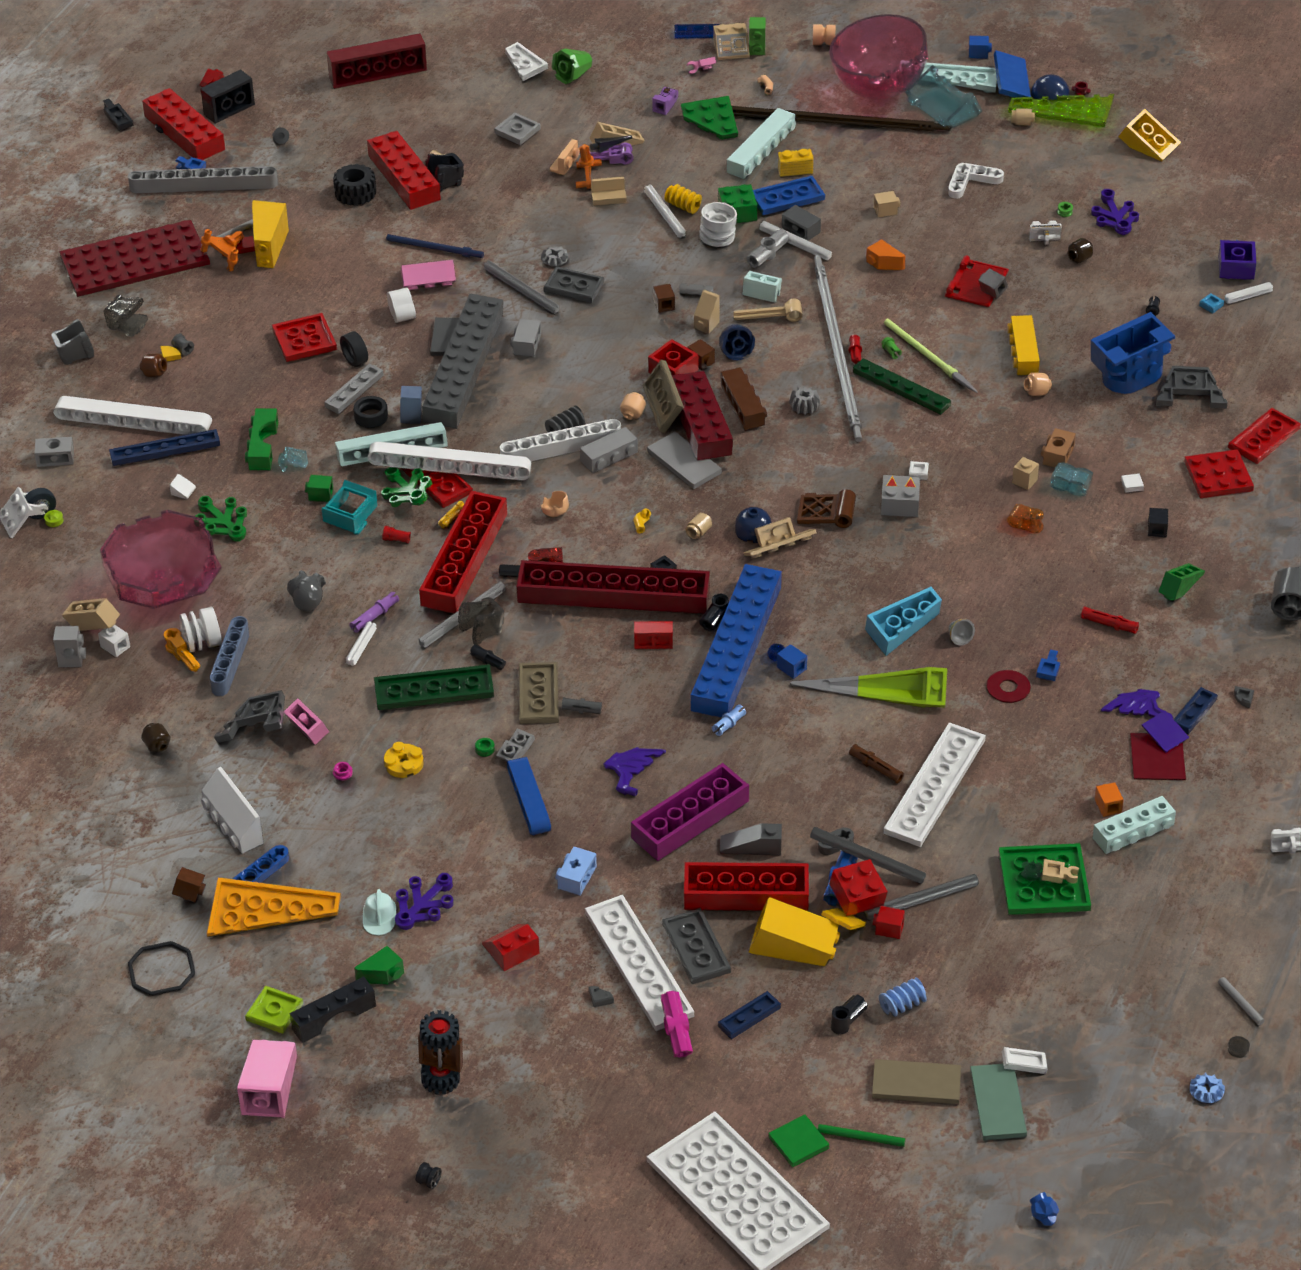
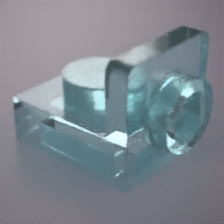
M285 447L283 453H280L278 458L281 471L285 472L288 465L306 468L308 464L306 451Z

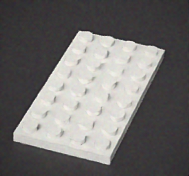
M715 1111L647 1156V1162L754 1270L772 1269L830 1227V1223Z

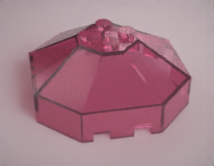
M171 510L162 511L161 516L151 519L150 515L135 519L136 524L127 527L125 523L117 525L100 549L103 568L119 600L151 609L206 593L222 568L214 553L213 539L209 531L206 530L202 518Z

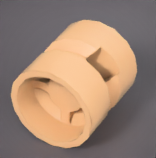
M813 24V45H822L825 42L826 45L835 46L836 25H826V27H823L822 24Z

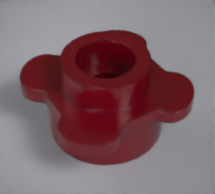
M1083 81L1077 82L1071 89L1076 92L1077 96H1084L1091 92L1088 89V84Z

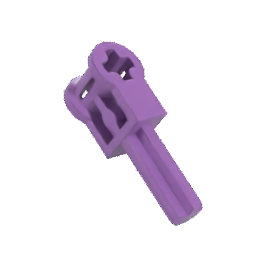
M625 142L609 148L608 151L601 153L599 151L590 152L594 160H610V164H630L633 161L632 145Z

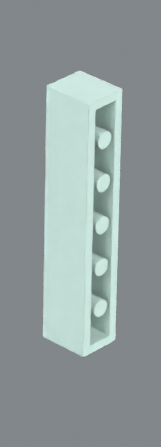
M777 108L727 159V173L742 179L751 174L753 169L794 130L796 126L795 114Z
M442 422L335 442L337 459L340 466L368 462V453L373 442L436 448L448 446L446 430Z

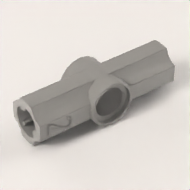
M780 229L770 237L762 238L761 245L747 256V262H749L751 267L756 268L766 260L775 258L776 251L789 241V235L785 230Z

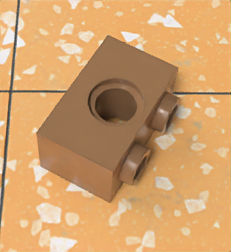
M1055 428L1052 435L1049 434L1047 438V446H1043L1041 451L1043 465L1064 470L1075 447L1076 433Z

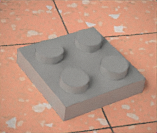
M514 112L495 127L494 132L505 139L521 145L541 129V125Z

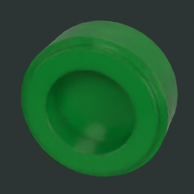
M481 738L475 743V752L479 756L488 757L495 751L494 741L490 738Z

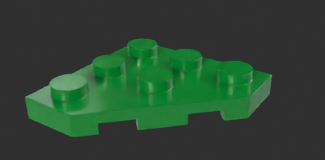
M729 96L681 104L684 121L692 122L698 128L708 133L712 132L722 140L738 137V130Z

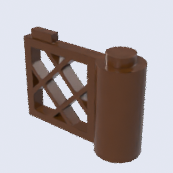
M844 489L838 494L816 495V493H805V495H801L797 524L835 523L841 528L851 526L856 494L851 490ZM805 501H813L814 503L807 506ZM825 501H833L827 506L823 504ZM818 506H820V507L822 508V509L819 510L818 512H815V511L813 510L814 508H816V507H818ZM808 512L812 514L810 517H802ZM828 512L831 516L822 517L821 515Z

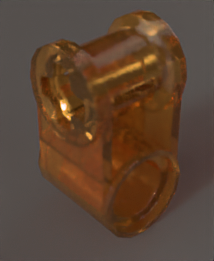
M1016 504L1007 517V523L1013 528L1031 533H1040L1044 528L1042 523L1044 513L1037 508Z

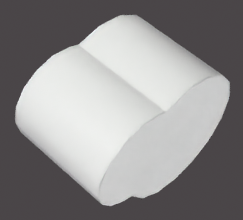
M407 287L387 292L388 306L396 323L416 318L415 307Z

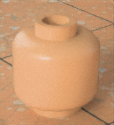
M1030 373L1024 380V389L1031 396H1045L1052 386V382L1046 373Z
M636 392L624 396L620 405V411L626 419L632 420L641 417L646 406L644 397Z

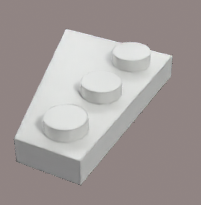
M518 42L505 48V54L522 81L548 69L547 62Z

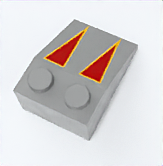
M883 475L881 515L918 517L920 477Z

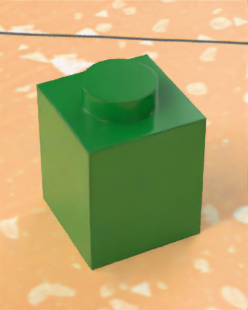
M310 475L309 482L305 484V493H308L309 501L329 502L334 491L332 476Z

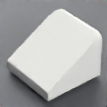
M179 474L170 484L171 495L188 499L196 488L193 483Z

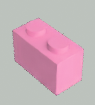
M299 699L295 700L284 711L290 722L314 745L329 733L324 723Z

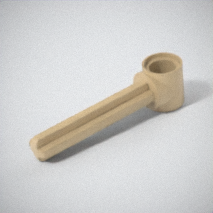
M789 299L783 307L733 312L734 320L785 316L789 321L797 322L803 316L801 302L798 299Z

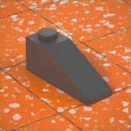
M761 823L722 835L720 854L781 855L782 824Z

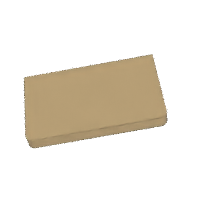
M624 177L592 179L591 196L593 206L627 203Z

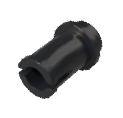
M1153 296L1150 297L1146 313L1151 312L1155 316L1159 314L1160 299L1155 296L1154 301Z

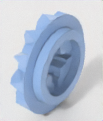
M1205 1072L1204 1075L1200 1076L1197 1074L1194 1079H1191L1189 1089L1191 1095L1196 1100L1203 1103H1214L1223 1097L1225 1086L1222 1084V1079H1217L1215 1074L1209 1076ZM1205 1084H1208L1209 1087H1211L1209 1092L1206 1090V1087H1204Z

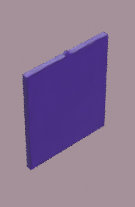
M1165 710L1141 725L1165 753L1189 739V736Z

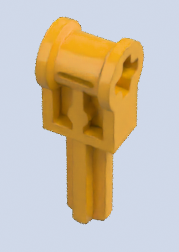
M177 628L167 629L164 632V639L167 642L165 646L166 651L172 653L178 661L182 660L190 671L197 672L200 664L187 649V643L181 637L180 630Z

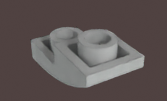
M517 728L509 741L505 740L496 756L505 761L521 758L534 742V735Z

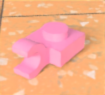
M715 57L699 61H690L686 65H692L694 69L688 73L694 74L699 68H703V70L711 69L716 64Z

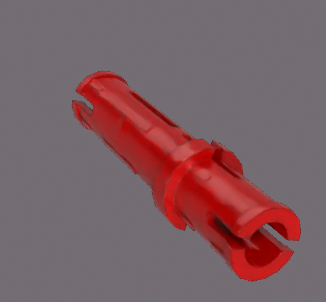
M1085 606L1081 612L1082 619L1111 626L1117 631L1123 630L1136 634L1139 628V622L1125 619L1121 615L1115 616Z

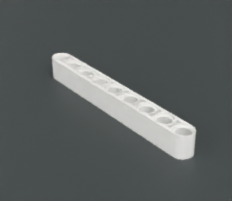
M70 396L60 397L53 412L61 420L182 435L208 431L212 423L210 415L201 412Z
M373 442L368 453V461L371 464L387 467L420 468L426 471L513 480H526L529 478L531 471L530 459L513 455L387 442Z

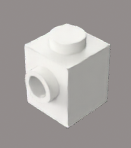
M116 625L109 629L105 628L98 633L100 647L115 657H118L130 648L128 633Z

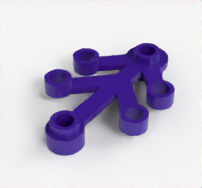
M1104 189L1101 191V200L1108 205L1110 211L1102 209L1100 206H1093L1091 208V215L1097 217L1096 225L1099 227L1110 226L1121 235L1130 233L1132 230L1131 224L1139 220V213L1133 211L1134 203L1126 201L1124 206L1118 211L1113 201L1115 192L1112 189ZM1127 212H1130L1126 220L1122 219ZM1106 217L1114 219L1116 222L1108 220Z
M448 873L439 874L436 878V884L422 897L420 891L422 886L421 878L418 876L411 877L409 879V887L412 889L414 905L409 910L407 906L409 899L408 891L406 889H399L396 892V900L399 902L400 912L395 916V923L400 929H411L415 922L438 921L441 918L439 908L449 909L453 907V897L448 894L442 896L441 900L431 901L440 891L446 892L452 889L453 880ZM429 909L428 913L417 914L420 910Z

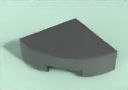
M1235 686V699L1241 705L1250 708L1254 690Z
M598 986L588 987L593 1007L614 1003V997L609 991L599 989Z

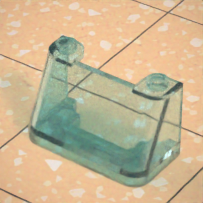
M934 65L905 91L908 97L907 101L912 106L916 105L944 128L948 126L952 129L977 117L982 112L976 97L972 93L964 94L947 81L945 76H939V70Z

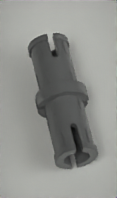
M563 697L562 710L579 711L580 714H583V712L601 714L602 702L586 701L585 698L578 700Z

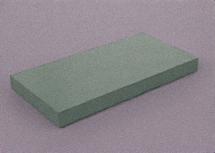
M1004 1064L970 1066L983 1140L1027 1137L1015 1070L1004 1069Z

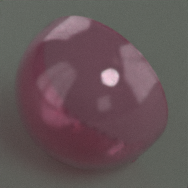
M884 14L860 19L842 29L833 39L829 54L836 76L847 89L864 98L881 100L898 96L916 83L928 60V44L925 30L918 22L905 16Z

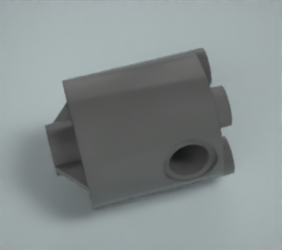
M1301 566L1281 568L1277 571L1271 609L1275 615L1287 621L1301 619Z

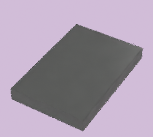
M556 267L544 286V292L592 303L604 284V277Z
M435 317L430 351L431 356H444L459 318Z

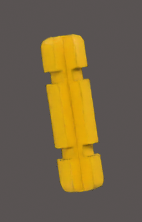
M459 501L438 521L441 528L445 529L458 517L464 506L463 501Z

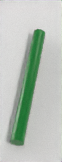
M823 1124L818 1125V1131L823 1134L905 1147L906 1138Z

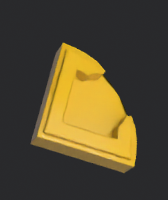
M160 346L162 356L166 361L181 359V353L178 349L171 346Z

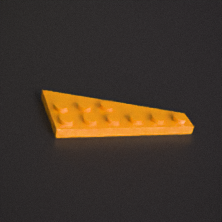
M218 877L207 937L338 915L341 893Z

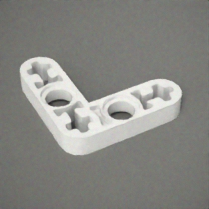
M960 163L956 166L950 181L948 195L954 199L961 198L969 180L1000 184L1003 182L1004 172L998 168Z

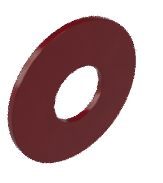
M1002 670L992 674L988 678L986 686L988 693L994 699L1006 703L1023 700L1028 696L1031 688L1028 678L1013 670ZM1004 681H1012L1017 685V688L1012 692H1006L1001 689L1000 684Z

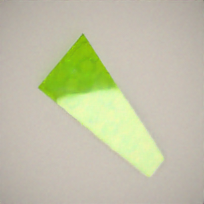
M1094 94L1093 97H1085L1083 95L1057 96L1055 100H1049L1048 96L1035 100L1032 97L1011 98L1008 113H1012V110H1016V108L1032 109L1035 117L1105 128L1113 104L1114 94H1109L1108 97H1100V94Z

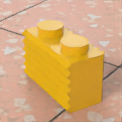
M811 149L778 152V171L780 177L813 174V155Z

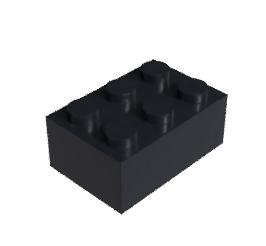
M241 69L200 88L204 115L215 124L255 105L252 78Z

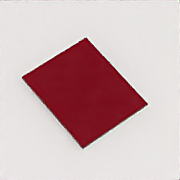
M1130 733L1134 779L1186 780L1183 742L1165 753L1148 733Z

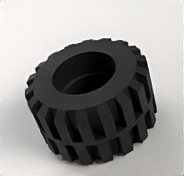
M349 164L348 166L341 167V169L334 173L335 197L341 203L358 206L374 199L376 195V181L374 171L370 167Z

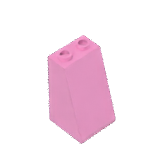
M252 1040L237 1087L241 1115L285 1118L297 1059L295 1042Z

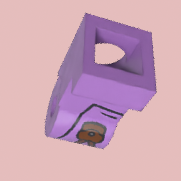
M664 87L659 95H655L652 98L653 112L666 115L678 99V90Z

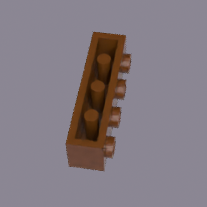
M741 367L722 371L721 387L744 430L764 426L767 411L765 407H762L760 397L756 396L754 386L750 385L748 375L744 374Z

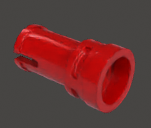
M390 526L384 527L382 540L410 542L411 532L396 530Z

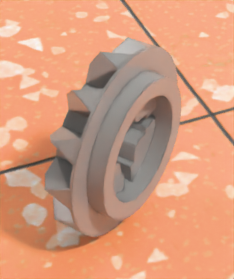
M555 246L553 248L548 247L543 250L541 260L549 266H559L567 262L568 253L562 246L558 248Z

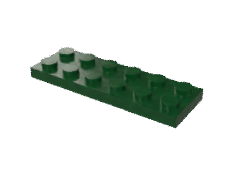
M490 664L374 677L378 710L494 697Z

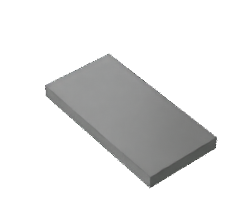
M676 432L647 447L649 454L693 489L722 473V468L710 459L697 461L690 443Z

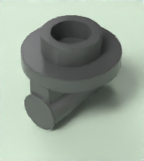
M282 127L275 129L272 133L273 140L279 144L286 143L289 139V131Z

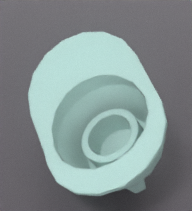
M377 889V893L371 894L366 899L363 908V926L372 935L387 934L395 926L396 904L388 894L382 893L380 889Z

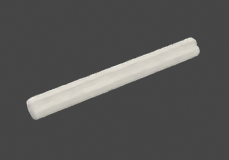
M650 184L645 186L644 192L677 237H685L686 230L654 187Z
M766 221L760 223V230L770 235L781 229ZM786 231L789 235L787 243L813 255H820L826 261L832 257L831 251Z

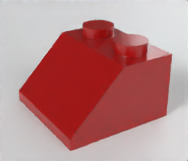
M517 924L482 942L484 948L503 971L540 953L539 937L528 924Z

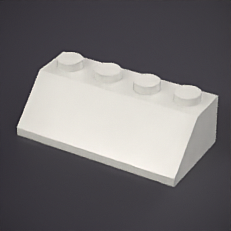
M222 767L217 768L202 789L203 799H201V803L205 810L210 811L213 821L220 824L223 834L229 836L232 846L234 848L237 847L241 853H245L263 844L260 817Z

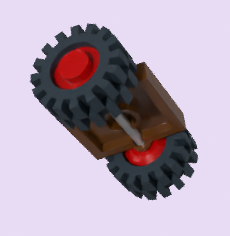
M437 1010L438 1014L432 1011L430 1016L426 1014L424 1019H421L418 1035L419 1063L422 1064L421 1082L425 1089L428 1088V1091L431 1093L435 1090V1094L438 1095L439 1091H442V1094H446V1090L452 1092L453 1087L457 1088L460 1082V1072L463 1067L462 1038H459L458 1019H455L453 1014L449 1016L447 1011L441 1014V1010Z

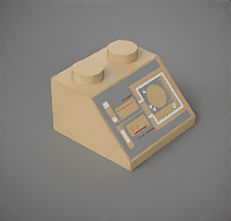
M745 23L713 26V42L718 60L750 57L748 33Z

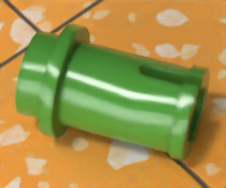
M886 337L882 340V348L887 350L893 359L898 358L895 352L899 356L902 354L893 338Z

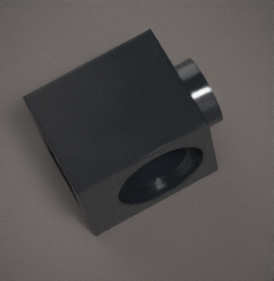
M1149 508L1148 536L1167 538L1168 509Z

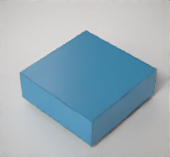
M1210 293L1200 301L1199 306L1214 313L1224 306V300Z

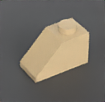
M703 290L694 313V329L710 334L720 322V295Z

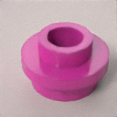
M339 762L333 769V776L338 780H347L353 774L352 767L347 762Z

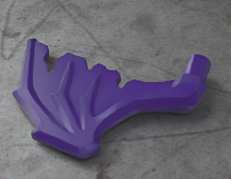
M1145 689L1118 694L1117 698L1101 708L1102 712H1111L1114 708L1119 707V713L1129 714L1133 712V715L1140 716L1148 712V715L1152 717L1164 711L1158 707L1156 702L1160 697V693Z
M636 747L626 752H616L603 765L606 769L614 770L619 776L616 790L619 793L636 796L638 789L629 786L633 778L632 774L637 775L644 771L645 766L648 767L653 763L651 756L660 757L666 753V750Z

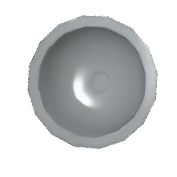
M958 619L949 625V636L954 644L961 646L968 644L972 640L975 627L970 620Z

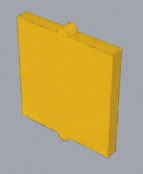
M839 908L825 910L821 913L822 916L849 930L866 925V922L856 918L854 915L846 916L844 911Z

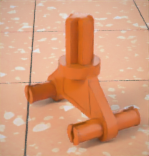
M583 144L579 147L581 157L578 162L576 161L577 168L585 167L586 181H576V189L585 187L591 189V169L594 166H602V160H594L590 154L589 146Z
M206 229L204 236L201 237L202 246L200 250L207 252L208 246H212L227 257V270L233 271L234 266L238 262L237 243L244 239L243 232L236 231L231 236L227 235L223 238L211 236L212 231Z

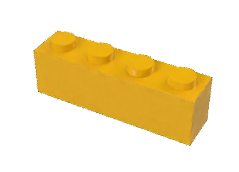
M1032 315L1011 316V322L1007 323V332L1009 334V345H1012L1011 357H1013V368H1016L1017 375L1039 373L1040 360Z

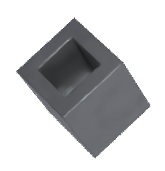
M990 268L980 276L979 284L981 291L996 299L1008 288L1006 277Z

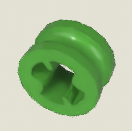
M1069 202L1059 203L1058 215L1062 217L1071 216L1073 205Z

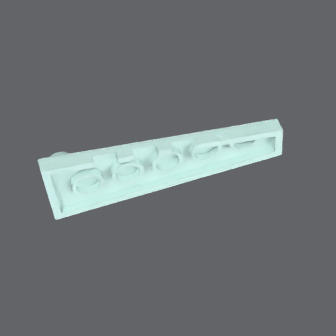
M912 61L901 62L900 76L983 90L986 93L996 92L997 76L995 68Z

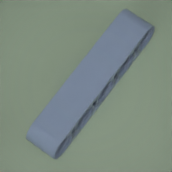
M237 616L230 621L211 671V690L216 696H223L229 692L247 644L249 628L245 617Z

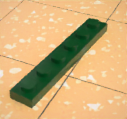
M864 358L853 367L854 374L940 415L951 406L950 399Z

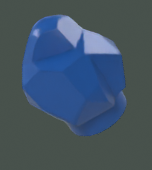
M1045 1192L1031 1198L1029 1201L1032 1205V1216L1042 1222L1044 1226L1054 1225L1059 1212L1057 1203L1051 1197H1047Z

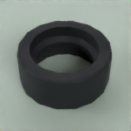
M356 331L342 335L340 337V346L348 363L354 367L367 362L368 351L362 337Z
M362 397L354 404V420L361 427L376 428L383 425L388 419L387 403L380 397ZM368 409H376L380 411L373 415H366L362 413L363 411Z

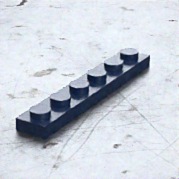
M217 429L113 448L109 449L112 465L117 466L220 446Z

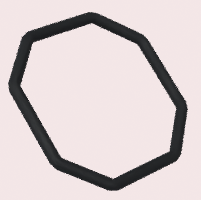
M173 941L141 947L128 961L132 986L148 995L181 990L195 975L191 951ZM172 945L187 952L191 973L180 986L150 991L136 984L132 963L143 951Z

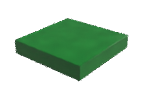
M806 1114L768 1133V1138L792 1168L829 1149V1143Z

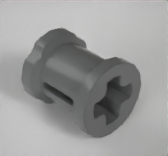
M181 333L176 334L171 341V345L178 348L181 354L185 356L194 350V343L186 340L185 336Z

